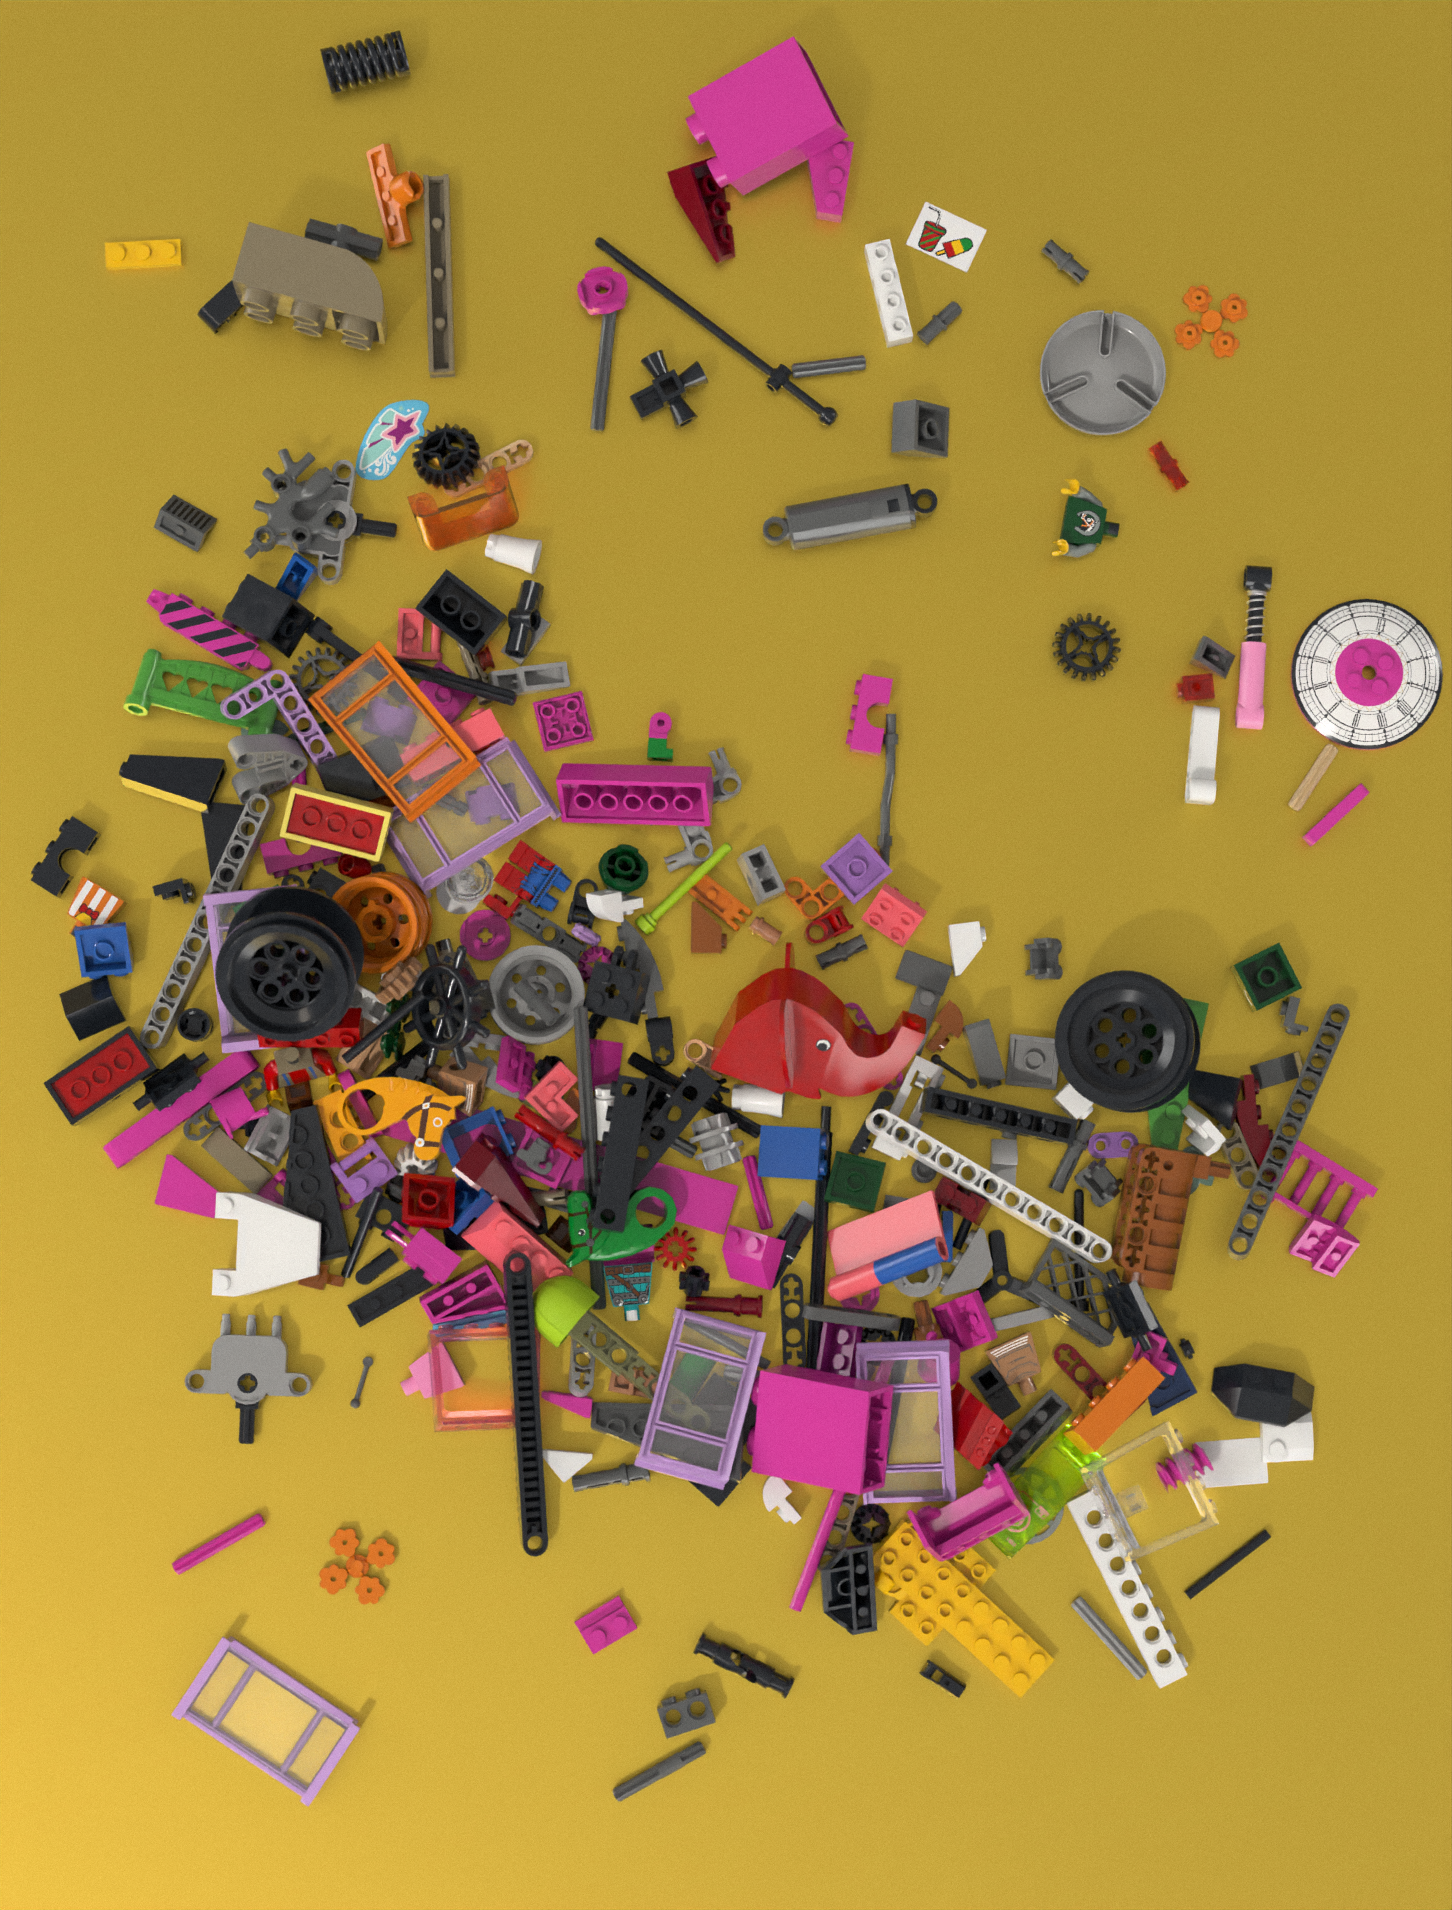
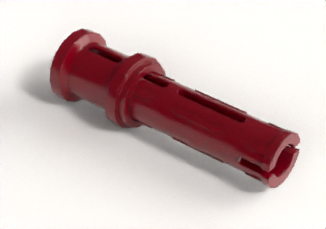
M741 1294L735 1295V1298L689 1297L686 1295V1302H696V1304H685V1310L729 1312L734 1313L736 1317H741V1315H757L758 1318H762L763 1295H759L758 1298L742 1297Z

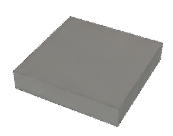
M1010 1034L1005 1085L1056 1090L1059 1063L1056 1057L1055 1039Z

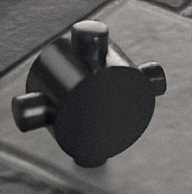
M1182 1338L1179 1347L1185 1358L1192 1359V1354L1195 1353L1189 1340Z

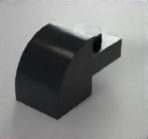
M992 1363L970 1377L985 1401L1001 1420H1004L1021 1408V1405Z

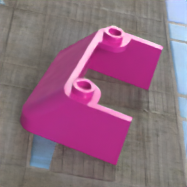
M999 1463L994 1464L995 1469L985 1475L986 1478L983 1480V1486L941 1509L937 1507L932 1508L928 1505L918 1510L917 1515L912 1510L907 1512L924 1548L938 1561L948 1560L1028 1516L1029 1511L1008 1474Z

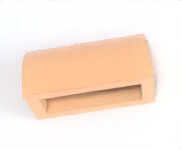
M363 1017L365 1026L364 1037L377 1025ZM381 1037L349 1063L342 1058V1055L351 1047H343L335 1059L368 1080L385 1056L380 1048Z

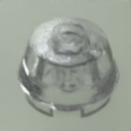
M481 858L444 881L445 890L457 902L463 904L479 902L492 889L494 882L493 870L490 864Z

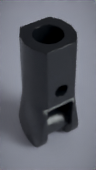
M389 1247L370 1263L358 1270L355 1279L362 1285H368L400 1260Z
M928 1659L926 1661L928 1665L923 1671L920 1670L919 1673L957 1700L965 1690L966 1684ZM936 1670L942 1673L938 1681L932 1678Z

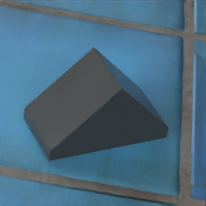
M1203 636L1199 640L1189 664L1226 679L1235 655L1207 636Z
M1299 1051L1252 1065L1250 1069L1252 1074H1254V1079H1258L1260 1090L1299 1078L1303 1069V1063Z

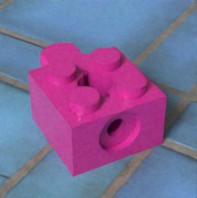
M396 1221L391 1224L410 1240L409 1244L391 1230L387 1229L385 1232L387 1236L404 1248L401 1254L405 1257L402 1261L414 1270L418 1266L425 1272L423 1277L434 1286L437 1282L442 1285L462 1260V1258L422 1227L414 1236Z

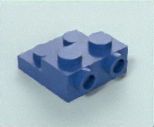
M126 922L75 927L74 933L81 977L98 979L104 975L113 974L120 977L133 972L134 961Z
M460 1178L455 1183L454 1225L449 1227L450 1230L457 1235L469 1225L474 1217L478 1219L493 1204L494 1200L491 1199V1193L483 1188L478 1191Z

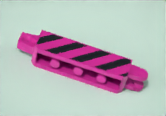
M153 589L146 602L159 612L160 622L164 626L240 671L248 670L251 665L264 672L272 669V660L260 652L261 647L257 644L258 639L246 631L243 635L235 631L237 626L226 619H223L222 622L213 618L214 612L204 606L198 609L191 605L193 600L182 593L179 596L173 593L168 595Z

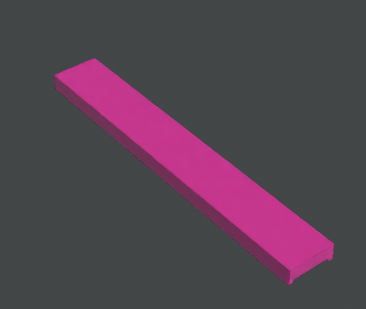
M456 1108V1120H452L448 1126L470 1116ZM477 1109L473 1115H476L483 1111ZM505 1118L507 1123L503 1124L506 1134L512 1133L517 1147L513 1148L515 1154L508 1156L512 1163L529 1127L522 1122ZM406 1120L382 1130V1135L415 1144L416 1137L411 1133ZM487 1124L454 1138L453 1140L460 1156H463L481 1133L493 1137L499 1146L502 1140L499 1128L493 1124ZM568 1136L582 1146V1140ZM596 1144L598 1166L599 1156L604 1157L606 1147ZM442 1145L441 1152L446 1153ZM581 1154L582 1156L577 1162L571 1158L558 1185L559 1187L572 1191L585 1190L583 1154ZM636 1156V1159H637V1160H640V1161L645 1160V1158H641V1157ZM658 1162L636 1187L635 1190L645 1186L663 1189L673 1198L677 1209L675 1221L722 1235L725 1234L738 1189L737 1185ZM518 1172V1174L521 1176L531 1178L521 1172ZM646 1197L637 1205V1210L661 1217L664 1216V1206L656 1197Z

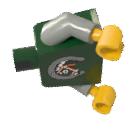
M1065 479V481L1069 482L1070 488H1062L1061 492L1071 494L1072 496H1068L1066 500L1060 539L1052 541V544L1058 545L1059 550L1052 552V555L1079 558L1094 552L1096 547L1101 545L1103 536L1117 538L1120 524L1105 521L1107 509L1103 507L1102 502L1090 491L1080 486L1076 479Z

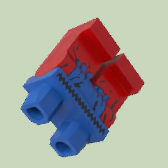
M520 840L508 857V860L527 872L528 876L508 862H505L493 881L535 908L539 909L541 907L544 910L553 912L559 900L549 895V892L555 886L565 893L572 881L563 873L560 867Z

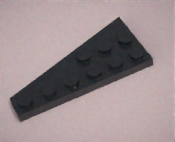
M318 1105L292 1110L283 1206L321 1223L320 1262L352 1255L335 1177L330 1167L332 1164Z

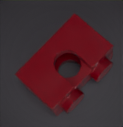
M944 1176L934 1191L937 1203L979 1227L992 1205L987 1200L966 1190Z

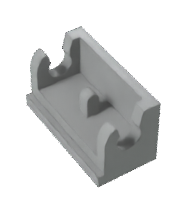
M267 1104L266 1107L269 1110V1114L259 1119L243 1150L278 1166L289 1145L291 1116Z

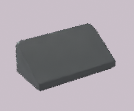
M905 950L895 978L943 996L953 968L950 965Z

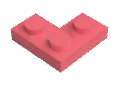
M558 1061L523 1097L551 1125L561 1132L579 1116L561 1098L578 1080L561 1061Z

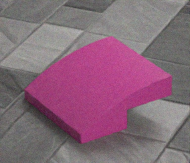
M1313 1213L1290 1244L1289 1254L1312 1262L1313 1270L1335 1278L1360 1245V1241L1334 1222Z
M978 1290L931 1308L936 1322L940 1326L943 1338L955 1342L959 1346L960 1352L998 1338Z

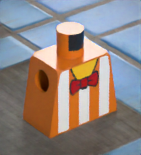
M83 876L67 912L69 916L77 920L69 934L75 937V927L110 924L125 908L127 903Z

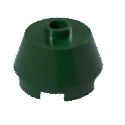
M620 844L618 847L605 852L598 866L605 888L620 891L622 895H627L643 886L649 873L647 860L645 861L638 853L637 848L626 844Z

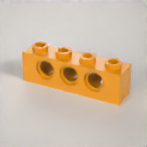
M341 1089L313 1102L314 1105H318L322 1124L339 1161H342L367 1143L363 1135L352 1133L343 1125L338 1126L334 1122L338 1101L343 1093ZM348 1099L346 1104L348 1121L355 1128L365 1130L359 1116H354L351 1109L353 1105L350 1099ZM349 1134H354L358 1139V1144L353 1149L347 1148L344 1143L346 1136ZM373 1151L364 1157L368 1163L374 1160ZM355 1164L344 1171L348 1177L357 1172Z

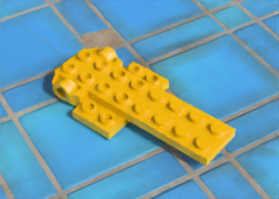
M902 1519L873 1551L875 1586L885 1595L887 1594L897 1599L896 1603L888 1611L926 1646L945 1628L1020 1698L1055 1661L1052 1656L979 1590L996 1570L973 1548H969L948 1560L938 1561L924 1548L911 1520L906 1522Z

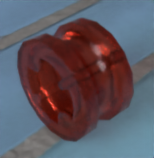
M487 646L484 651L478 653L483 672L487 671L488 667L495 668L489 647Z

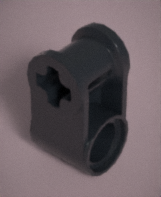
M583 879L575 887L567 924L571 925L572 922L581 923L592 929L595 915L590 911L586 898L581 896L580 888L583 884L589 883L594 887V892L599 891L593 880ZM576 913L587 915L588 917L577 916Z
M666 1016L646 1019L648 1042H650L652 1059L659 1066H668L674 1059L671 1018ZM660 1048H665L666 1052H670V1055L666 1056V1060H661L660 1056L656 1057V1054L660 1052Z

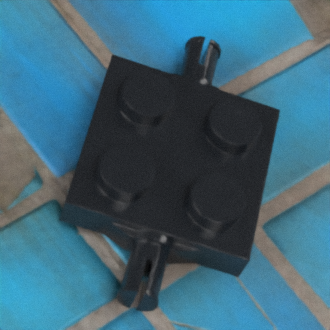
M204 1051L193 1060L189 1059L185 1053L143 1082L146 1088L145 1094L133 1102L134 1106L140 1111L149 1103H153L159 1112L164 1108L172 1106L179 1097L193 1091L197 1084L201 1082L197 1074L198 1068L207 1061H210Z
M1116 1268L1105 1272L1112 1287L1102 1293L1123 1337L1137 1338L1143 1352L1153 1348L1146 1334L1157 1328L1158 1325L1153 1311L1149 1308L1144 1298L1142 1288L1136 1280L1128 1283L1121 1282Z

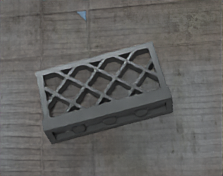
M1051 1239L1028 1281L1022 1284L1019 1292L1099 1348L1111 1345L1114 1339L1113 1333L1118 1325L1108 1304V1309L1097 1310L1094 1296L1103 1295V1293H1093L1090 1280L1096 1277L1100 1279L1105 1291L1112 1287L1108 1276L1056 1239ZM1054 1248L1061 1252L1064 1263L1053 1265L1051 1253ZM1077 1263L1080 1265L1084 1277L1073 1279L1070 1264ZM1065 1266L1068 1281L1057 1283L1054 1268ZM1049 1270L1052 1284L1044 1285L1037 1280L1041 1271ZM1085 1280L1088 1295L1077 1297L1074 1282ZM1069 1284L1071 1299L1065 1300L1060 1296L1059 1285ZM1089 1298L1092 1313L1085 1314L1082 1312L1078 1300ZM1109 1312L1111 1324L1108 1329L1101 1325L1099 1314Z

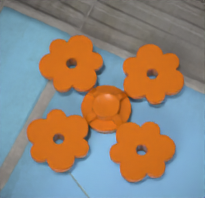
M1205 285L1191 286L1188 290L1189 293L1183 296V302L1189 305L1188 308L1191 312L1197 310L1203 313L1200 318L1201 325L1193 324L1191 320L1185 321L1184 324H1178L1175 327L1176 342L1182 344L1185 349H1192L1195 344L1201 342L1202 338L1200 335L1203 328L1207 332H1215L1214 339L1210 342V346L1214 349V355L1218 358H1222L1225 355L1232 357L1234 350L1238 349L1240 342L1237 338H1233L1234 333L1232 331L1225 333L1219 329L1222 326L1223 319H1229L1230 322L1236 323L1238 319H1245L1247 317L1246 300L1240 299L1239 295L1235 293L1230 294L1228 299L1221 301L1222 309L1219 313L1215 310H1208V304L1211 303L1212 296L1208 294L1209 290Z
M348 1528L345 1531L338 1529L335 1533L336 1536L331 1537L329 1544L332 1548H335L336 1555L344 1554L350 1558L346 1562V1570L343 1568L338 1569L336 1564H332L329 1568L321 1569L319 1573L322 1579L320 1586L326 1588L329 1594H336L339 1589L346 1587L345 1579L349 1574L352 1577L360 1578L359 1585L355 1588L356 1594L359 1595V1602L361 1604H368L369 1602L376 1604L379 1601V1597L384 1595L385 1588L379 1584L380 1580L377 1577L371 1579L369 1576L364 1575L369 1569V1563L376 1564L378 1568H383L385 1564H393L395 1561L393 1554L394 1546L388 1544L384 1538H379L375 1544L368 1546L370 1553L366 1559L362 1555H354L355 1547L359 1546V1540L355 1538V1530L352 1528ZM380 1551L383 1552V1556L379 1555Z

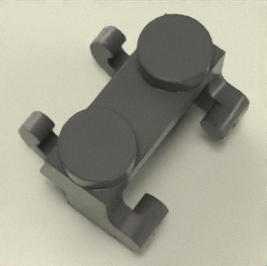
M1057 938L1034 939V944L1024 945V950H1030V970H1025V975L1035 976V980H1059L1063 974L1062 967L1058 961V954L1062 949L1061 941Z
M415 1055L406 1069L399 1067L396 1071V1075L401 1078L422 1083L427 1082L426 1084L437 1088V1084L427 1077L429 1068L425 1065L426 1060L420 1056Z
M537 1137L529 1150L519 1149L517 1151V1157L527 1162L526 1165L540 1174H548L552 1170V1163L550 1162L546 1163L545 1169L540 1167L541 1161L544 1162L546 1160L547 1152L551 1147L550 1144Z
M1104 1158L1098 1163L1095 1160L1090 1162L1074 1177L1080 1187H1086L1092 1194V1202L1098 1207H1103L1121 1192L1118 1187L1123 1183L1121 1178L1116 1179L1107 1169Z

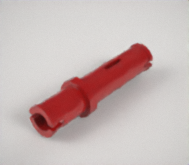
M523 1104L518 1109L519 1112H516L514 1118L520 1120L553 1144L552 1147L554 1149H560L573 1158L574 1161L577 1162L582 1156L581 1154L585 1152L586 1148L569 1138L567 1132H561L527 1108L526 1105Z

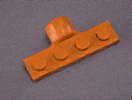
M383 143L367 151L366 154L388 248L396 249L413 241L406 207L408 204L421 198L424 192V184L420 176L413 171H405L398 175L391 145Z

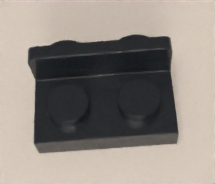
M184 878L152 886L155 896L166 901L180 897L179 892H181L184 904L192 905L194 904L193 898L197 897L193 883L188 882Z

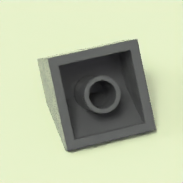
M916 399L894 402L891 453L908 457L948 458L949 408Z

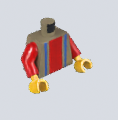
M288 1047L274 1052L273 1060L263 1070L266 1089L268 1090L266 1099L270 1106H272L271 1103L274 1100H279L280 1106H283L284 1102L281 1092L277 1090L278 1088L328 1076V1089L330 1092L334 1093V1084L340 1085L343 1090V1086L338 1078L339 1073H336L335 1064L329 1052L324 1049Z

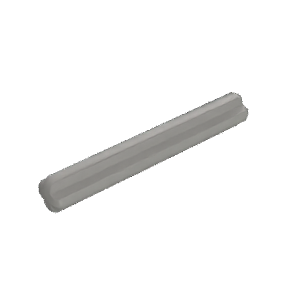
M1082 1597L1075 1599L1071 1604L1072 1608L1137 1680L1143 1678L1147 1673L1145 1667Z

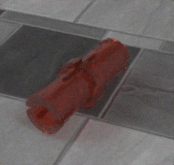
M1162 441L1148 449L1161 467L1159 469L1162 474L1165 473L1175 491L1180 490L1181 487L1183 488L1189 483L1178 467L1177 459L1171 457Z

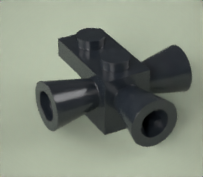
M663 350L656 351L643 358L640 362L654 380H652V385L630 396L641 420L668 406L676 429L686 426L697 419L698 416L683 398L686 397L687 389L708 383L699 362H694L680 375H677L675 369L668 370Z

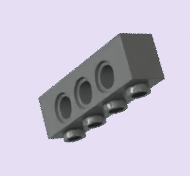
M1050 1389L1011 1430L1013 1434L1009 1437L1008 1442L992 1455L989 1463L983 1466V1468L989 1472L995 1469L994 1464L999 1463L1009 1478H1011L1073 1413L1070 1406Z

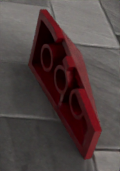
M708 158L669 171L667 174L675 198L715 262L719 263L735 257L733 228L728 224L727 212L731 211L730 202H726L725 188H728V185L721 188L717 184L707 165V161L711 159Z
M481 1133L453 1167L452 1171L474 1189L479 1191L483 1188L490 1192L492 1195L491 1199L495 1202H506L513 1213L538 1227L546 1216L502 1148L498 1146L497 1141L493 1137Z

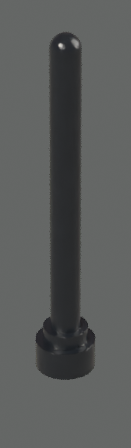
M1076 1189L1074 1191V1222L1084 1227V1192L1081 1189ZM1074 1231V1244L1079 1245L1082 1240L1081 1235ZM1075 1263L1074 1279L1084 1277L1082 1267ZM1084 1280L1074 1282L1077 1297L1084 1296ZM1087 1298L1078 1300L1080 1310L1082 1312H1089V1301H1087Z

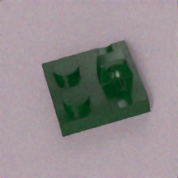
M836 1151L824 1201L874 1213L886 1163Z

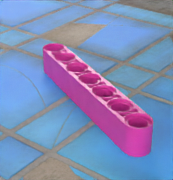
M251 1051L232 1053L200 1076L201 1082L197 1084L193 1091L183 1094L172 1106L164 1108L160 1112L157 1108L107 1143L103 1150L116 1168L119 1169L210 1104V1100L222 1095L245 1076L256 1071L261 1065Z

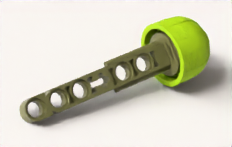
M556 1276L542 1282L533 1293L534 1323L537 1331L557 1348L570 1335L617 1376H620V1374L653 1401L654 1394L651 1387L654 1383L658 1382L659 1373L637 1355L639 1352L589 1311L600 1296L582 1281L571 1276ZM591 1325H593L595 1328L590 1332V1334L586 1338L584 1334L588 1332ZM595 1333L605 1335L606 1344L604 1346H596L593 1343L592 1336ZM616 1349L623 1350L626 1354V1360L622 1363L615 1362L612 1359V1352ZM634 1367L636 1369L642 1367L644 1369L643 1375L646 1378H649L650 1375L655 1377L648 1383L647 1387L642 1385L646 1382L644 1378L639 1376L636 1379L633 1376L635 1373ZM668 1382L662 1409L672 1418L681 1420L679 1423L684 1428L704 1433L710 1426L708 1414L696 1404L692 1406L690 1399ZM674 1399H681L685 1403V1410L683 1412L676 1413L672 1410L671 1403ZM693 1416L703 1417L705 1420L704 1428L700 1430L693 1428L691 1425Z

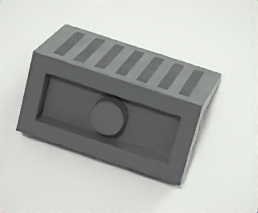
M173 495L160 509L154 528L198 552L202 548L207 532L214 526L217 519Z

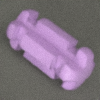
M576 923L571 930L575 937H578L592 947H596L598 942L601 941L600 935L581 925V923Z

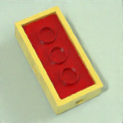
M294 783L290 790L280 837L379 862L383 856L394 808Z

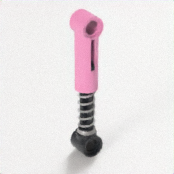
M1246 565L1244 570L1243 588L1247 591L1249 600L1246 602L1248 605V610L1246 611L1248 618L1245 620L1247 622V627L1245 628L1247 635L1244 637L1246 642L1241 643L1239 693L1235 715L1236 728L1262 730L1263 692L1266 661V643L1262 642V636L1265 635L1262 633V627L1265 626L1263 624V618H1265L1263 616V609H1266L1264 607V601L1267 600L1265 598L1267 596L1266 593L1270 592L1272 567Z

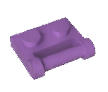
M372 1136L366 1140V1144L345 1159L330 1165L356 1203L370 1195L374 1187H381L399 1174ZM372 1151L377 1156V1158L350 1177L345 1174V1170Z

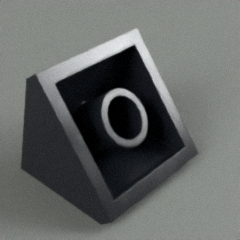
M107 975L59 994L65 1016L79 1041L127 1021Z

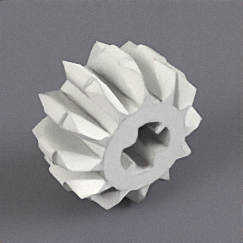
M409 1142L405 1147H401L398 1150L394 1166L397 1168L398 1175L404 1176V1173L434 1176L438 1167V1161L436 1158L430 1161L419 1159L414 1152V1145Z

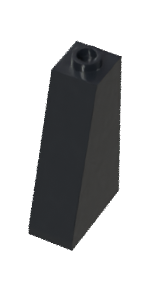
M130 754L127 762L122 763L119 776H121L123 786L209 814L226 774L227 767L225 760L219 758Z

